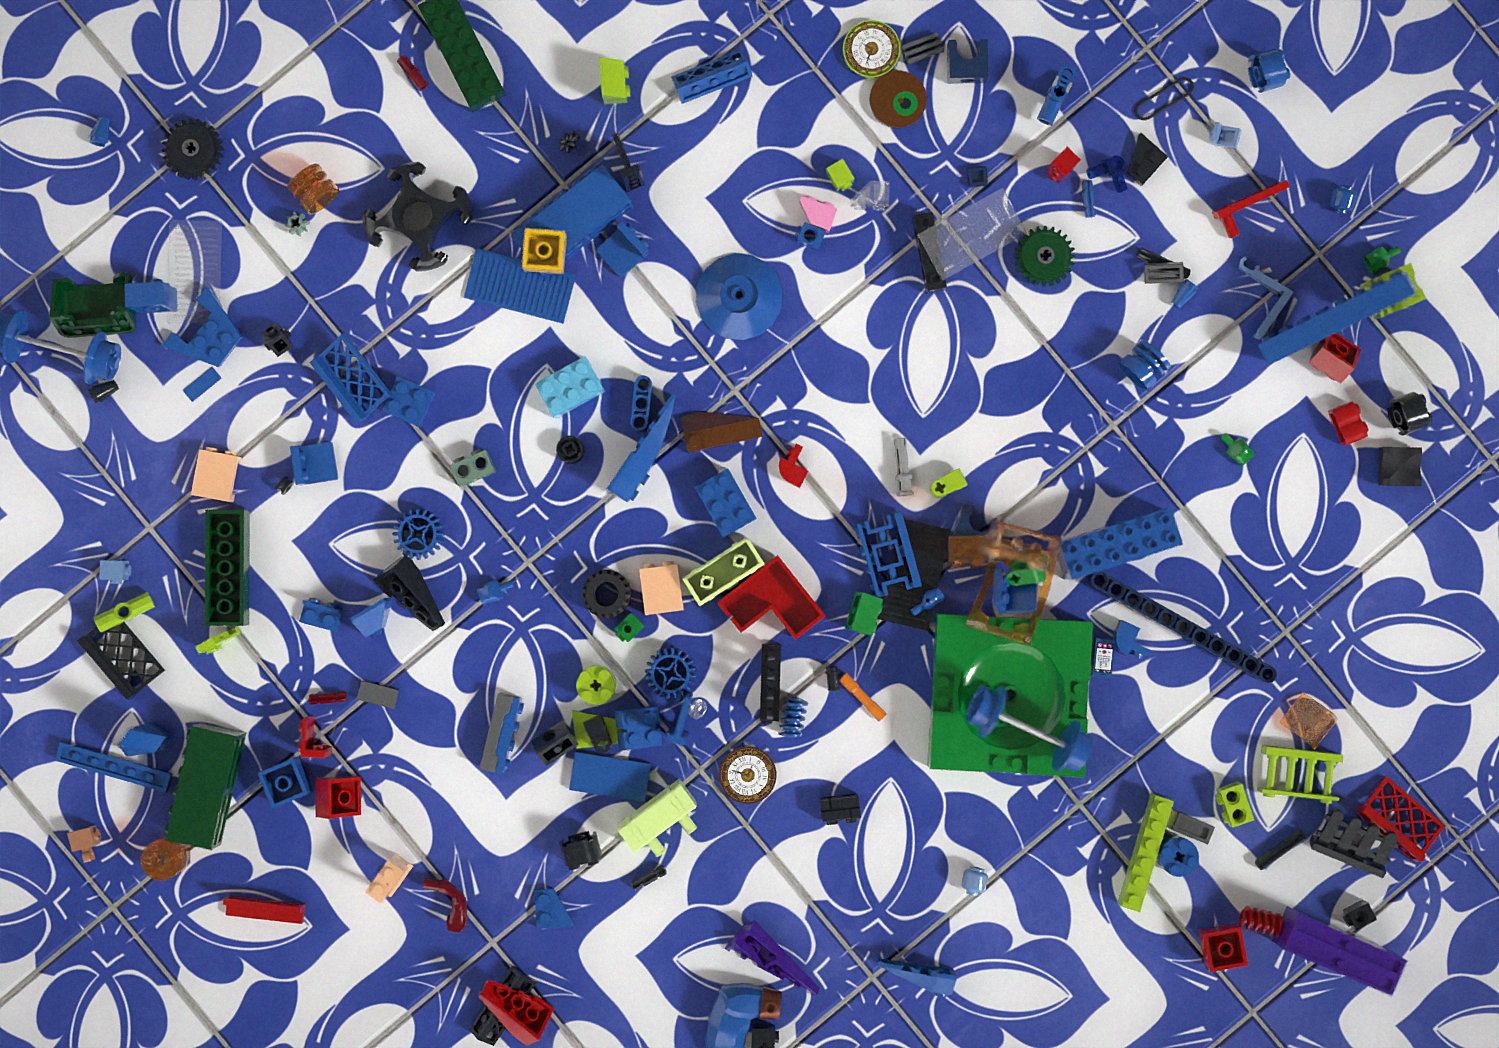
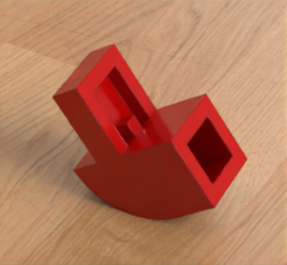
M796 443L795 447L790 446L787 452L788 460L780 458L779 472L787 483L800 489L808 470L795 464L803 446Z

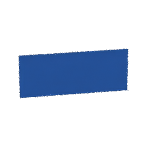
M211 367L187 386L183 392L193 402L222 378Z

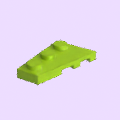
M572 710L575 737L579 744L576 748L594 747L584 728L583 722L598 715ZM603 717L612 744H618L617 732H626V729L616 728L615 718ZM600 739L598 746L607 745L608 743Z

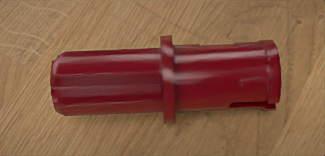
M406 55L398 58L397 63L407 74L406 77L412 80L419 91L424 90L429 83L420 74L419 68L415 67Z

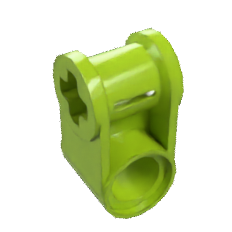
M960 468L934 481L930 485L929 491L933 497L940 498L968 484ZM936 484H938V486H943V489L941 490L942 493H940V491H935V488L937 487Z

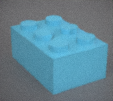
M586 356L535 383L551 415L555 419L605 392Z

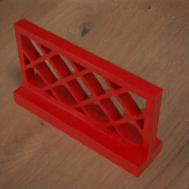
M1387 776L1383 777L1363 806H1359L1355 811L1368 824L1378 825L1381 835L1385 836L1388 831H1394L1398 837V849L1413 862H1422L1425 859V853L1445 827L1443 823ZM1386 783L1392 789V795L1384 796L1383 787ZM1393 797L1394 809L1386 810L1384 798ZM1397 797H1404L1406 799L1407 808H1398ZM1374 799H1380L1381 810L1376 811L1370 806ZM1412 809H1418L1421 812L1422 820L1413 821ZM1407 810L1409 821L1400 822L1399 811ZM1386 812H1395L1396 823L1387 821ZM1432 821L1438 826L1433 833H1428L1426 822ZM1422 822L1423 834H1415L1414 823ZM1401 824H1409L1411 835H1404L1402 833ZM1424 836L1425 844L1422 849L1416 845L1415 837Z

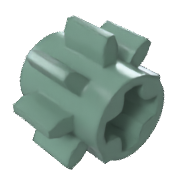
M293 212V216H286L288 224L284 226L291 228L289 230L291 235L296 232L300 237L301 232H308L306 225L310 224V222L303 220L305 218L303 213L298 216L296 212ZM296 221L300 223L299 227L294 225Z

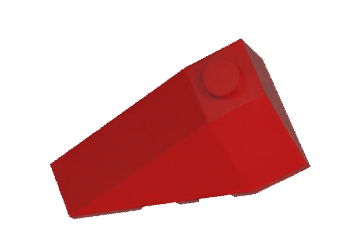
M491 980L486 981L479 995L480 999L508 1031L526 1046L540 1040L554 1010L552 1006L540 997L526 995L523 991L509 989L508 986Z

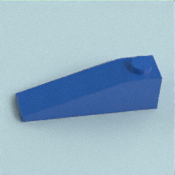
M877 958L876 962L879 967L935 993L936 996L947 997V995H952L957 979L953 968Z

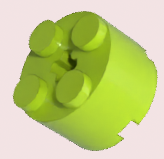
M602 665L590 666L580 673L576 683L577 692L586 703L592 705L603 704L613 696L616 690V678L608 668ZM595 680H597L598 683H601V686L598 688V690H596L595 687H592V684L595 682Z

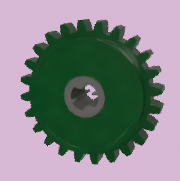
M1037 226L1035 232L1032 229L1028 231L1029 236L1023 234L1024 241L1019 239L1017 243L1021 246L1015 247L1018 254L1014 255V258L1018 259L1014 264L1020 266L1017 272L1024 273L1022 279L1028 277V283L1033 280L1035 281V286L1042 283V287H1045L1047 283L1051 287L1054 285V281L1059 284L1061 282L1060 277L1065 279L1067 277L1065 272L1070 273L1072 271L1068 267L1075 264L1071 259L1076 257V255L1071 254L1075 248L1069 247L1072 241L1065 240L1068 235L1061 236L1062 230L1057 231V233L1054 232L1053 226L1050 230H1047V226H1044L1042 230ZM1044 252L1049 256L1045 261L1040 257Z

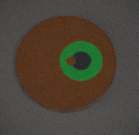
M895 70L883 74L876 80L870 92L869 102L874 117L881 124L896 129L913 125L921 118L926 108L927 95L922 82L915 75L906 71Z

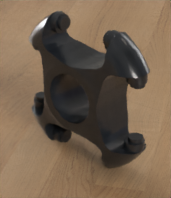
M419 161L407 162L390 168L387 178L395 182L403 177V184L395 203L381 219L376 220V212L369 208L362 214L366 237L374 247L379 248L383 242L382 235L379 233L381 231H390L408 238L420 248L422 252L421 258H413L409 263L411 269L416 272L433 270L445 265L448 255L440 251V253L436 252L432 256V248L439 230L454 213L460 212L458 215L459 221L466 225L473 219L469 195L466 189L461 186H456L452 192L454 194L453 198L456 200L447 202L426 194L415 185L413 176L423 175L426 171L424 164ZM415 202H424L429 204L432 209L430 223L419 231L406 229L403 224L405 210Z

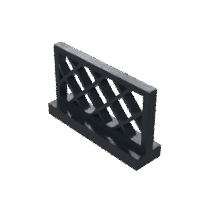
M125 622L120 624L119 631H104V644L96 643L91 638L97 632H100L97 627L77 640L126 700L134 698L138 692L166 671ZM108 633L119 634L118 645L107 644ZM122 634H129L132 637V646L121 645ZM107 646L117 647L116 658L107 657ZM120 647L131 648L130 659H119ZM134 648L142 649L145 652L144 660H133ZM119 661L130 662L128 673L118 670ZM133 662L144 663L142 674L132 673ZM147 663H153L159 669L153 675L145 674ZM131 675L142 676L141 685L136 689L130 684Z

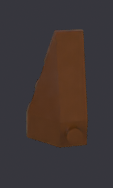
M704 412L680 416L688 454L763 437L759 418Z

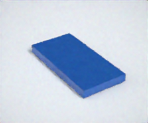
M575 752L569 790L645 802L651 763Z

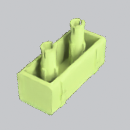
M748 537L739 542H735L732 544V547L701 567L690 571L691 573L683 577L682 580L699 606H701L724 590H729L737 585L741 579L763 566L764 562Z
M678 779L632 814L627 815L625 819L617 824V831L634 853L647 844L655 856L659 857L666 851L657 839V836L677 821L687 834L697 829V826L688 816V813L697 807L696 800L683 782Z

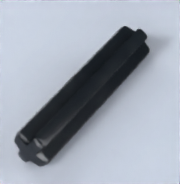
M1143 247L1139 248L1136 254L1137 258L1148 263L1173 262ZM1183 266L1184 279H1187L1191 270ZM1161 268V269H1164V270H1177V269H1179V268Z
M1297 830L1257 859L1255 865L1260 870L1265 869L1305 840V835L1301 830Z

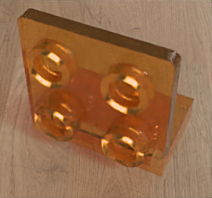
M987 535L948 536L949 557L946 560V565H951V568H962V565H970L971 568L982 567V564H985L988 560Z
M1302 693L1280 720V723L1305 740L1308 746L1315 750L1338 719L1330 710L1307 694Z

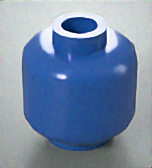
M1338 185V188L1333 189L1330 206L1336 209L1335 213L1347 214V211L1354 210L1357 200V192L1354 191V187Z

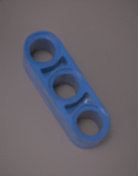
M645 375L637 377L634 383L631 426L638 432H643L648 428L653 385L650 378ZM641 380L649 382L647 389L642 390L638 387ZM639 399L647 401L645 408L639 409L636 403ZM637 418L645 420L643 427H635L634 422Z

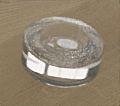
M701 699L694 700L689 706L688 714L694 719L701 718L706 712V703Z

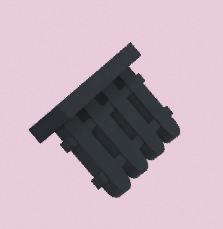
M618 132L612 133L617 151L625 168L620 173L627 192L645 186L639 165L631 166Z
M762 644L760 721H767V724H772V721H779L781 644Z
M1340 809L1333 810L1331 814L1327 813L1325 816L1327 821L1323 829L1317 830L1316 835L1312 834L1309 840L1311 850L1384 878L1387 873L1384 863L1389 864V854L1393 847L1398 848L1399 846L1397 834L1394 831H1388L1385 836L1379 835L1380 830L1376 824H1370L1366 829L1362 828L1361 819L1357 816L1351 817L1347 822L1343 820L1344 815ZM1339 826L1345 827L1339 838L1334 836ZM1357 833L1363 834L1357 845L1352 843ZM1375 840L1380 841L1381 843L1376 852L1370 851Z

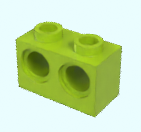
M1237 781L1216 788L1218 794L1215 797L1218 805H1222L1224 812L1221 815L1225 824L1228 823L1229 826L1236 827L1254 821L1242 783ZM1233 791L1234 798L1228 801L1226 795L1228 792ZM1239 809L1240 816L1234 819L1233 812Z

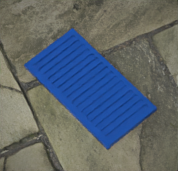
M479 248L475 250L476 253L464 294L465 299L564 324L577 274L564 271V274L548 273L542 277L539 272L524 271L522 268L523 260Z

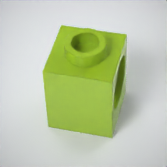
M843 159L826 168V174L837 191L841 189L845 191L853 186L852 182H854L855 178Z

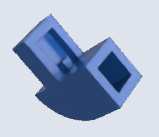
M1119 620L1113 634L1116 649L1124 656H1128L1130 650H1132L1131 654L1142 659L1143 656L1149 657L1152 650L1134 642L1140 628L1124 620Z

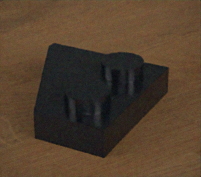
M1140 133L1137 137V143L1127 174L1140 186H1143L1168 156L1144 134Z

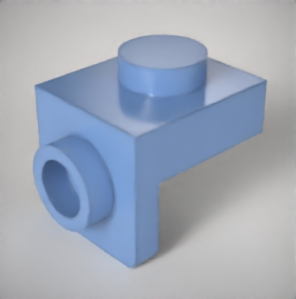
M1215 122L1214 127L1210 130L1209 138L1215 146L1237 149L1242 130L1240 128L1222 126L1219 122Z

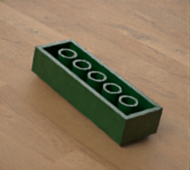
M426 0L417 5L471 111L475 112L506 96L459 1Z
M205 510V626L249 625L250 510Z

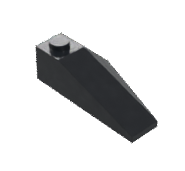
M407 554L397 559L373 579L388 597L391 598L393 596L399 600L402 608L405 609L407 607L413 611L415 618L430 630L434 631L445 624L419 568Z

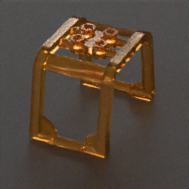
M997 518L982 546L981 553L990 556L983 583L968 616L966 626L1030 645L1049 595L1062 537L1026 529ZM1004 528L1051 542L1047 550L1044 551L1039 543L1029 545L1023 543V540L1019 537L1013 538L1012 541L1002 537ZM1023 560L1029 562V567L1045 571L1046 573L1043 585H1038L1037 610L1033 611L1029 624L1015 626L1013 632L987 624L989 618L981 609L990 586H994L997 561L1006 563V566L1009 568L1013 561Z

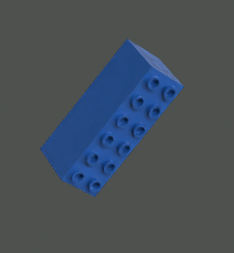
M603 164L600 167L596 165L589 171L590 174L587 177L579 178L574 183L573 188L562 191L555 202H548L543 207L544 210L539 214L534 213L530 216L528 223L524 226H517L513 230L511 237L524 252L525 229L564 231L567 235L565 260H567L633 208L632 201ZM539 272L542 275V277L548 274L544 272Z
M1172 507L1073 536L1055 542L1053 545L1064 579L1073 580L1183 545Z

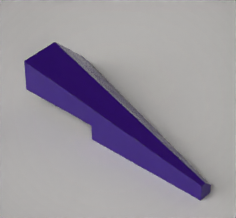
M755 920L743 925L725 947L729 952L732 949L741 954L740 958L744 960L746 958L753 960L757 963V967L782 980L784 978L794 982L795 987L799 988L802 986L808 989L812 996L817 995L820 988Z

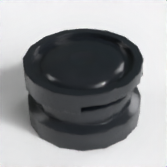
M565 436L557 443L556 452L559 458L566 464H575L584 456V447L578 438Z

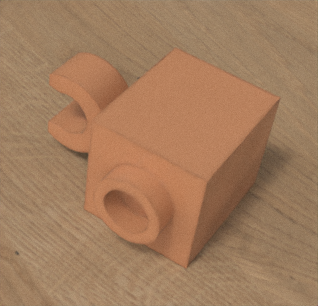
M96 825L67 833L72 852L82 850L84 863L95 859L92 847L100 844L101 833L96 828Z

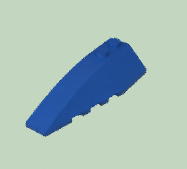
M674 394L670 396L657 415L658 418L648 427L647 434L641 437L635 452L630 453L607 487L609 491L626 502L635 500L639 494V491H637L640 484L645 485L650 477L648 472L660 452L672 419L676 401Z

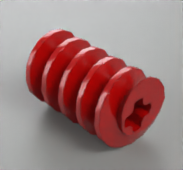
M1245 906L1240 912L1238 925L1242 928L1246 924L1247 931L1253 926V932L1255 933L1259 928H1261V934H1265L1266 930H1268L1269 936L1276 932V937H1278L1282 929L1283 919L1280 913L1274 914L1272 911L1266 912L1264 909L1259 911L1258 908L1254 907L1252 909L1250 906Z

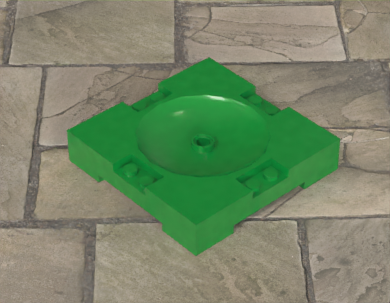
M935 613L931 718L927 762L929 769L1085 777L1086 762L1076 772L1066 767L1059 772L1052 769V757L1056 744L1011 723H1007L1003 727L994 726L988 735L980 737L978 735V727L966 721V713L971 699L981 686L991 690L1004 686L1006 691L1011 689L1014 692L1012 699H1005L1008 716L1057 739L1060 738L1065 728L1074 720L1081 723V731L1087 734L1088 685L1091 671L1093 622ZM998 718L997 721L1002 723V719Z

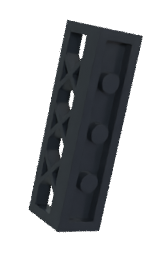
M511 966L500 984L506 985L509 989L515 991H523L526 995H529L537 982L535 979L523 975L517 967ZM524 981L528 982L527 986L524 989L520 990V986L522 985V983ZM487 1005L484 1006L469 1028L477 1040L492 1046L495 1045L506 1029L501 1021L498 1022V1018ZM495 1030V1033L493 1034L491 1039L488 1038L487 1035L489 1034V1032Z

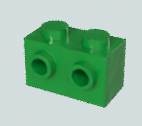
M855 592L845 629L872 636L877 629L876 621L878 615L883 609V599L863 592Z

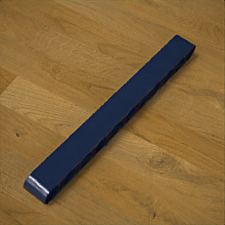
M1095 572L1089 575L1088 583L1092 588L1259 681L1271 683L1276 679L1277 671L1274 667L1103 572ZM1096 575H1100L1103 580L1099 586L1094 583ZM1114 584L1119 587V592L1116 595L1111 593V587ZM1130 594H1134L1136 597V601L1133 604H1130L1127 599ZM1147 603H1150L1153 606V609L1149 614H1147L1144 610V607ZM1165 612L1169 614V620L1166 623L1161 620V616ZM1181 622L1186 624V629L1183 632H1180L1178 629V625ZM1198 631L1203 634V638L1199 642L1195 639V634ZM1217 640L1220 646L1218 650L1214 651L1212 643ZM1231 650L1236 652L1234 660L1229 659V652ZM1251 659L1253 666L1248 670L1245 664L1247 660ZM1265 669H1268L1270 675L1264 679L1262 673Z

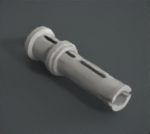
M895 438L897 496L914 495L911 488L912 475L909 474L906 438Z

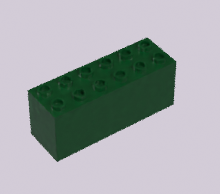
M207 723L192 725L188 729L186 736L188 744L182 753L184 761L183 766H180L178 770V777L180 779L173 792L175 800L169 809L171 817L170 822L165 827L164 834H167L165 840L207 850H213L221 845L247 735L246 732Z

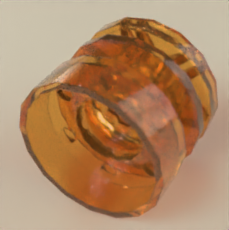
M318 163L304 168L291 179L287 186V189L293 193L295 199H301L300 205L308 215L315 214L324 209L340 192L331 179L325 180L327 174L325 171H322V167Z
M166 836L153 841L142 852L141 866L147 876L158 881L168 880L184 871L189 864L190 850L187 845L165 840ZM162 856L165 857L163 863L161 862Z

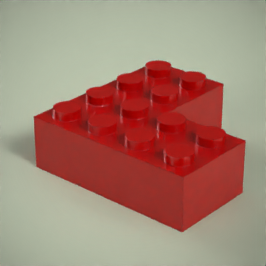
M778 555L717 602L727 616L732 614L733 617L730 620L740 633L772 610L796 640L825 617L822 610Z

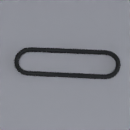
M1187 77L1180 78L1143 100L1135 108L1136 117L1146 121L1189 96L1194 90L1193 81ZM1187 80L1191 83V90L1185 95L1146 118L1139 116L1138 108L1142 104L1180 81Z

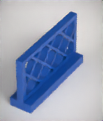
M345 333L341 334L318 357L309 362L355 423L366 420L391 395V392ZM342 340L347 346V352L339 351ZM329 353L335 354V364L327 359L326 356ZM339 355L346 356V365L339 364ZM351 357H356L358 367L351 366ZM339 368L346 369V379L342 378L339 374ZM351 370L358 371V381L351 380ZM363 372H367L370 375V383L363 382ZM351 383L358 384V394L351 390ZM363 385L370 386V396L363 395ZM375 387L380 388L384 395L381 398L375 397ZM363 399L370 400V408L368 410L363 405Z
M687 692L677 727H670L666 742L685 746L689 732L683 731L693 693Z

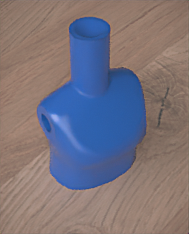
M494 579L476 588L480 600L485 606L488 603L502 600L503 591L513 588L514 584L512 580L499 584Z
M939 587L927 590L922 602L910 610L915 616L925 609H933L939 602L944 601L945 597Z

